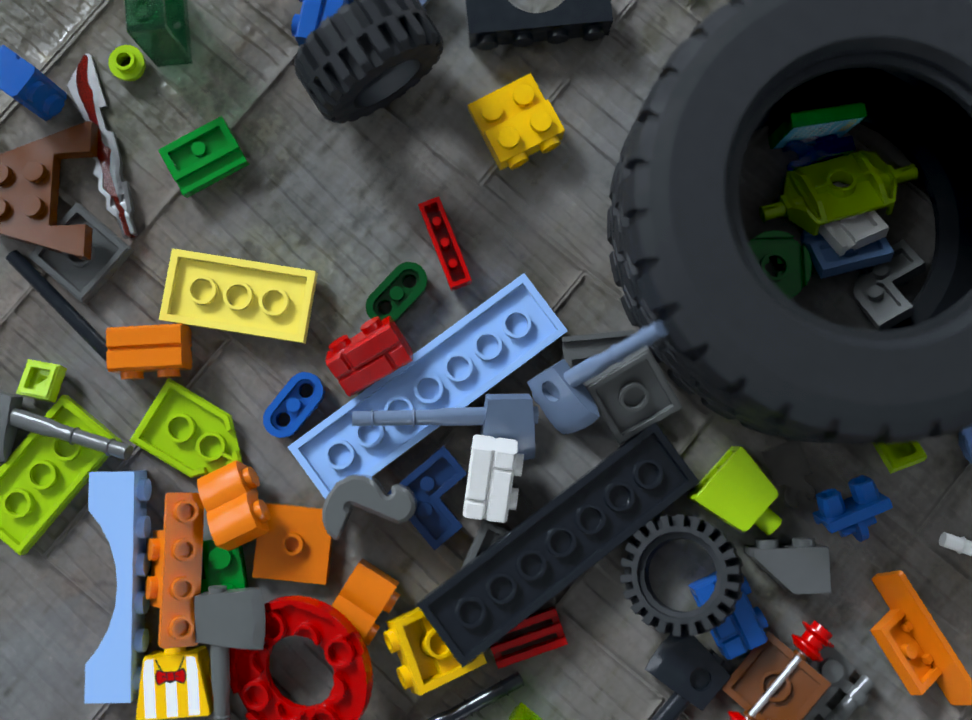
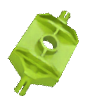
M858 151L787 171L783 195L780 196V201L760 206L759 214L763 222L781 216L788 217L790 221L816 236L821 225L887 207L886 214L890 215L896 200L897 184L917 179L918 169L915 167V164L894 169L892 165H887L876 152ZM839 181L843 184H848L849 186L843 188L837 187L834 184H832V182Z

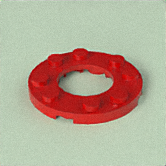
M283 596L265 603L266 626L263 649H229L230 685L233 694H239L242 703L248 711L244 714L248 720H360L371 698L373 670L368 649L355 626L336 608L312 597ZM295 635L307 637L314 641L315 645H320L324 650L325 658L334 670V684L328 698L322 703L311 706L295 704L284 697L274 685L270 673V655L275 644L282 638Z

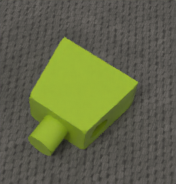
M731 446L687 496L693 503L734 529L744 533L755 524L768 536L782 523V519L769 508L778 497V490L742 446Z

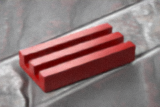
M555 606L531 614L508 633L550 618L553 624L501 643L495 642L491 645L498 669L568 644ZM553 633L557 634L555 638L504 656L501 654L505 650Z

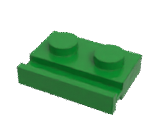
M222 116L158 149L174 181L177 182L182 195L186 198L250 165Z

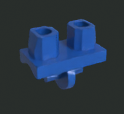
M860 475L848 482L852 496L844 500L840 491L835 488L817 493L816 498L819 510L812 513L815 523H822L831 534L838 531L841 537L853 534L860 542L869 538L868 527L877 523L875 515L890 510L893 506L890 498L878 491L873 479L865 475Z

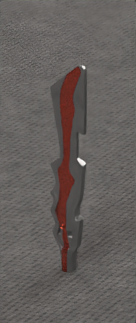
M87 53L82 57L67 87L85 122L92 121L99 127L97 157H93L96 161L93 174L99 178L98 190L106 197L107 210L117 218L123 238L130 239L138 235L133 221L135 210L128 181L124 182L123 162L116 134L107 130L101 110L108 107L93 57Z

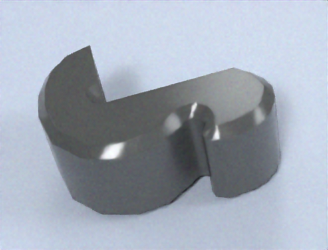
M353 474L337 482L326 497L322 509V521L327 534L338 540L345 529L353 506L394 523L402 524L409 520L416 512L417 498L414 492L403 484L393 485L391 488L392 494L389 495L377 479L369 475Z

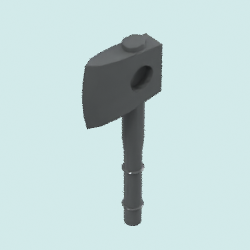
M0 390V462L6 463L9 458L18 428L42 436L58 438L69 442L71 445L77 444L105 453L106 456L112 455L125 460L131 457L133 452L131 445L116 441L115 438L102 437L83 431L79 427L73 428L51 418L22 410V396Z
M214 585L208 587L207 592L194 596L195 637L198 643L210 644L211 684L214 698V715L212 717L214 720H230L232 713H230L229 701L231 682L229 648L263 649L266 626L265 606L261 588L227 589L226 585Z

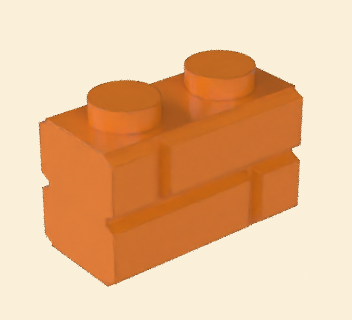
M184 324L107 327L106 347L108 351L106 352L108 372L120 374L121 380L144 379V372H157L158 378L181 377L180 370H192L191 328Z

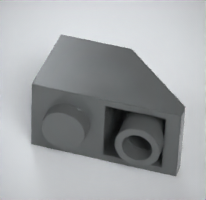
M794 537L792 538V544H778V539L758 538L755 539V545H744V553L782 589L792 594L832 593L829 547L815 543V538Z

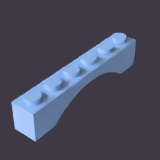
M147 470L89 472L88 511L99 523L110 544L116 565L117 592L115 609L109 628L98 649L85 664L84 704L131 703L138 698L144 652L147 651L149 646V631L145 629V614L149 610L150 599L147 600L145 596V576L149 574L151 561H148L146 553V538L149 537L151 532V519L149 516H146L147 501L151 497L152 485L150 479L147 478Z

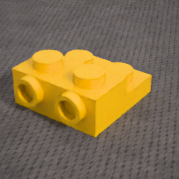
M531 73L468 104V111L500 170L508 166L511 170L516 169L529 161L528 156L540 150L543 154L557 148L561 144L560 140L563 139L565 129L549 99L545 100Z
M419 607L386 621L389 630L383 632L385 643L392 654L397 652L402 665L396 668L398 679L405 690L410 688L414 694L421 696L487 663L484 654L481 653L462 668Z

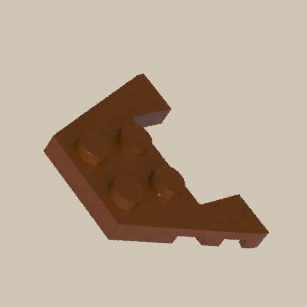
M83 122L0 154V236L27 244L42 246L55 252L73 255L79 259L91 260L93 229L86 224L57 226L61 160L97 157L99 127L94 122Z

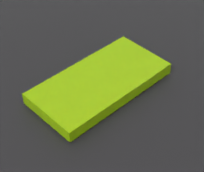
M62 395L44 416L73 428L79 427L83 431L109 439L115 438L116 441L122 442L121 439L68 395ZM30 432L9 456L6 463H3L0 467V539L20 556L27 554L89 481V472H97L109 456L77 444L71 445L69 442L58 438L46 437Z

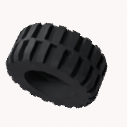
M356 0L349 5L345 4L337 9V13L324 19L320 23V27L306 37V43L300 45L298 55L295 56V71L300 82L325 119L339 124L346 123L347 121L353 122L362 116H369L374 111L386 107L396 98L403 96L408 89L417 85L421 81L420 79L432 70V66L439 61L440 54L443 53V40L440 32L419 0Z

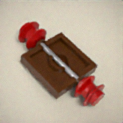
M815 620L810 625L802 621L806 631L801 636L791 635L794 646L800 651L797 649L792 651L768 631L766 633L767 642L754 648L721 688L745 710L743 712L745 716L738 711H728L730 719L804 720L832 686L828 680L806 663L808 659L805 656L812 661L823 662L824 659L820 651L824 646L834 649L835 646L829 642L833 635Z

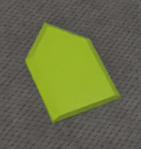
M171 378L166 380L129 440L190 478L207 475L235 460L243 463L232 415Z

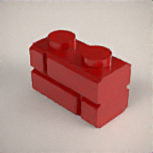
M390 315L382 320L379 316H376L360 327L362 332L352 338H349L348 335H343L329 345L330 350L327 352L325 359L326 365L334 377L338 379L347 396L351 397L413 361L412 348Z

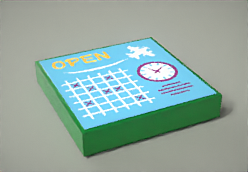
M865 103L793 112L768 137L770 149L838 140L867 117Z

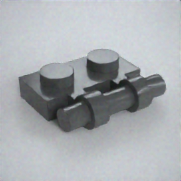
M824 646L820 651L824 659L823 662L812 661L810 658H807L808 661L806 663L828 680L832 686L804 720H814L818 714L825 720H847L859 705L863 707L869 700L867 695L876 684L863 674L853 685L848 680V677L856 667L835 648ZM840 688L846 695L832 711L826 704Z

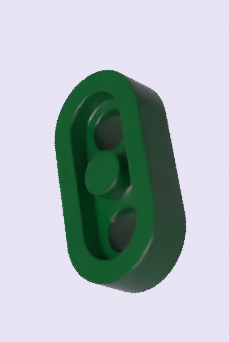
M405 262L398 265L368 297L366 312L369 318L372 319L379 316L382 320L390 315L395 323L399 321L425 293L428 286L425 270L414 262ZM409 276L415 277L417 279L416 285L413 288H406L403 284L405 278ZM384 302L392 305L391 312L386 315L379 312V307Z

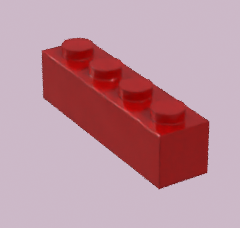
M438 196L419 203L420 213L450 290L454 291L472 284V279L440 197Z

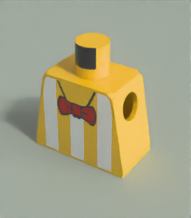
M206 646L160 649L144 657L136 720L209 716L214 711L211 661Z

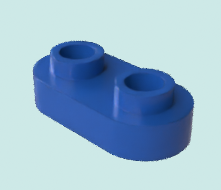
M301 372L294 375L264 412L263 424L269 434L278 438H287L300 430L324 399L325 385L321 378L309 372ZM306 384H310L313 387V394L308 398H305L301 393L303 386ZM286 412L290 416V422L284 427L279 423V416Z

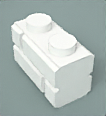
M478 434L473 435L462 516L479 520L484 518L487 521L505 523L507 522L508 511L516 510L519 488L512 487L514 476L521 477L524 454L517 453L518 441L499 437L496 439L492 436Z

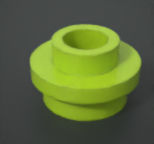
M122 45L112 51L109 56L108 65L112 74L122 81H135L144 74L146 61L139 49L131 45ZM131 58L127 66H121L125 59Z

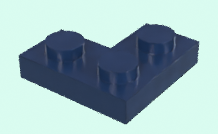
M445 446L441 447L399 483L409 487L414 492L417 498V509L409 521L434 551L463 527V524L440 497L468 473Z

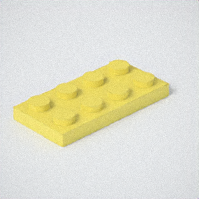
M172 248L159 320L306 344L318 273L312 270Z

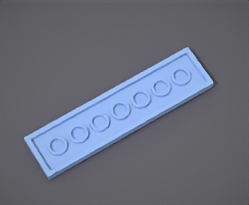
M523 273L414 353L413 361L372 384L289 445L288 449L326 499L337 482L353 474L374 476L440 427L439 425H415L414 427L413 425L373 426V428L371 426H352V411H371V409L373 411L413 410V408L414 410H433L467 407L567 333L568 330L525 273Z

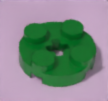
M779 230L762 232L748 242L750 249L772 283L785 296L792 299L801 292L802 288L810 280L812 261L809 251L804 245L801 246L798 241L793 239L794 236L788 232ZM770 258H774L775 263L782 266V271L777 272L775 277L771 276L770 272L765 269V265L769 263Z

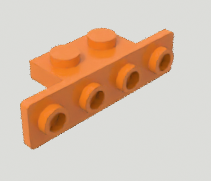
M166 493L163 530H153V538H149L147 543V559L152 561L151 576H148L145 582V596L147 600L150 599L151 606L160 608L158 646L163 649L198 645L195 637L194 596L201 593L204 506L199 493Z
M897 570L876 574L872 581L890 610L870 631L910 695H923L936 681L951 705H972V678L905 573Z

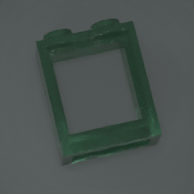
M124 0L127 33L157 67L192 64L187 0ZM179 23L181 24L180 28L175 29L174 24Z

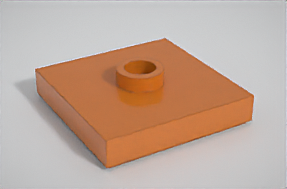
M265 502L270 512V520H268L269 532L258 537L256 540L252 577L326 585L328 583L333 538L327 534L322 521L323 508Z

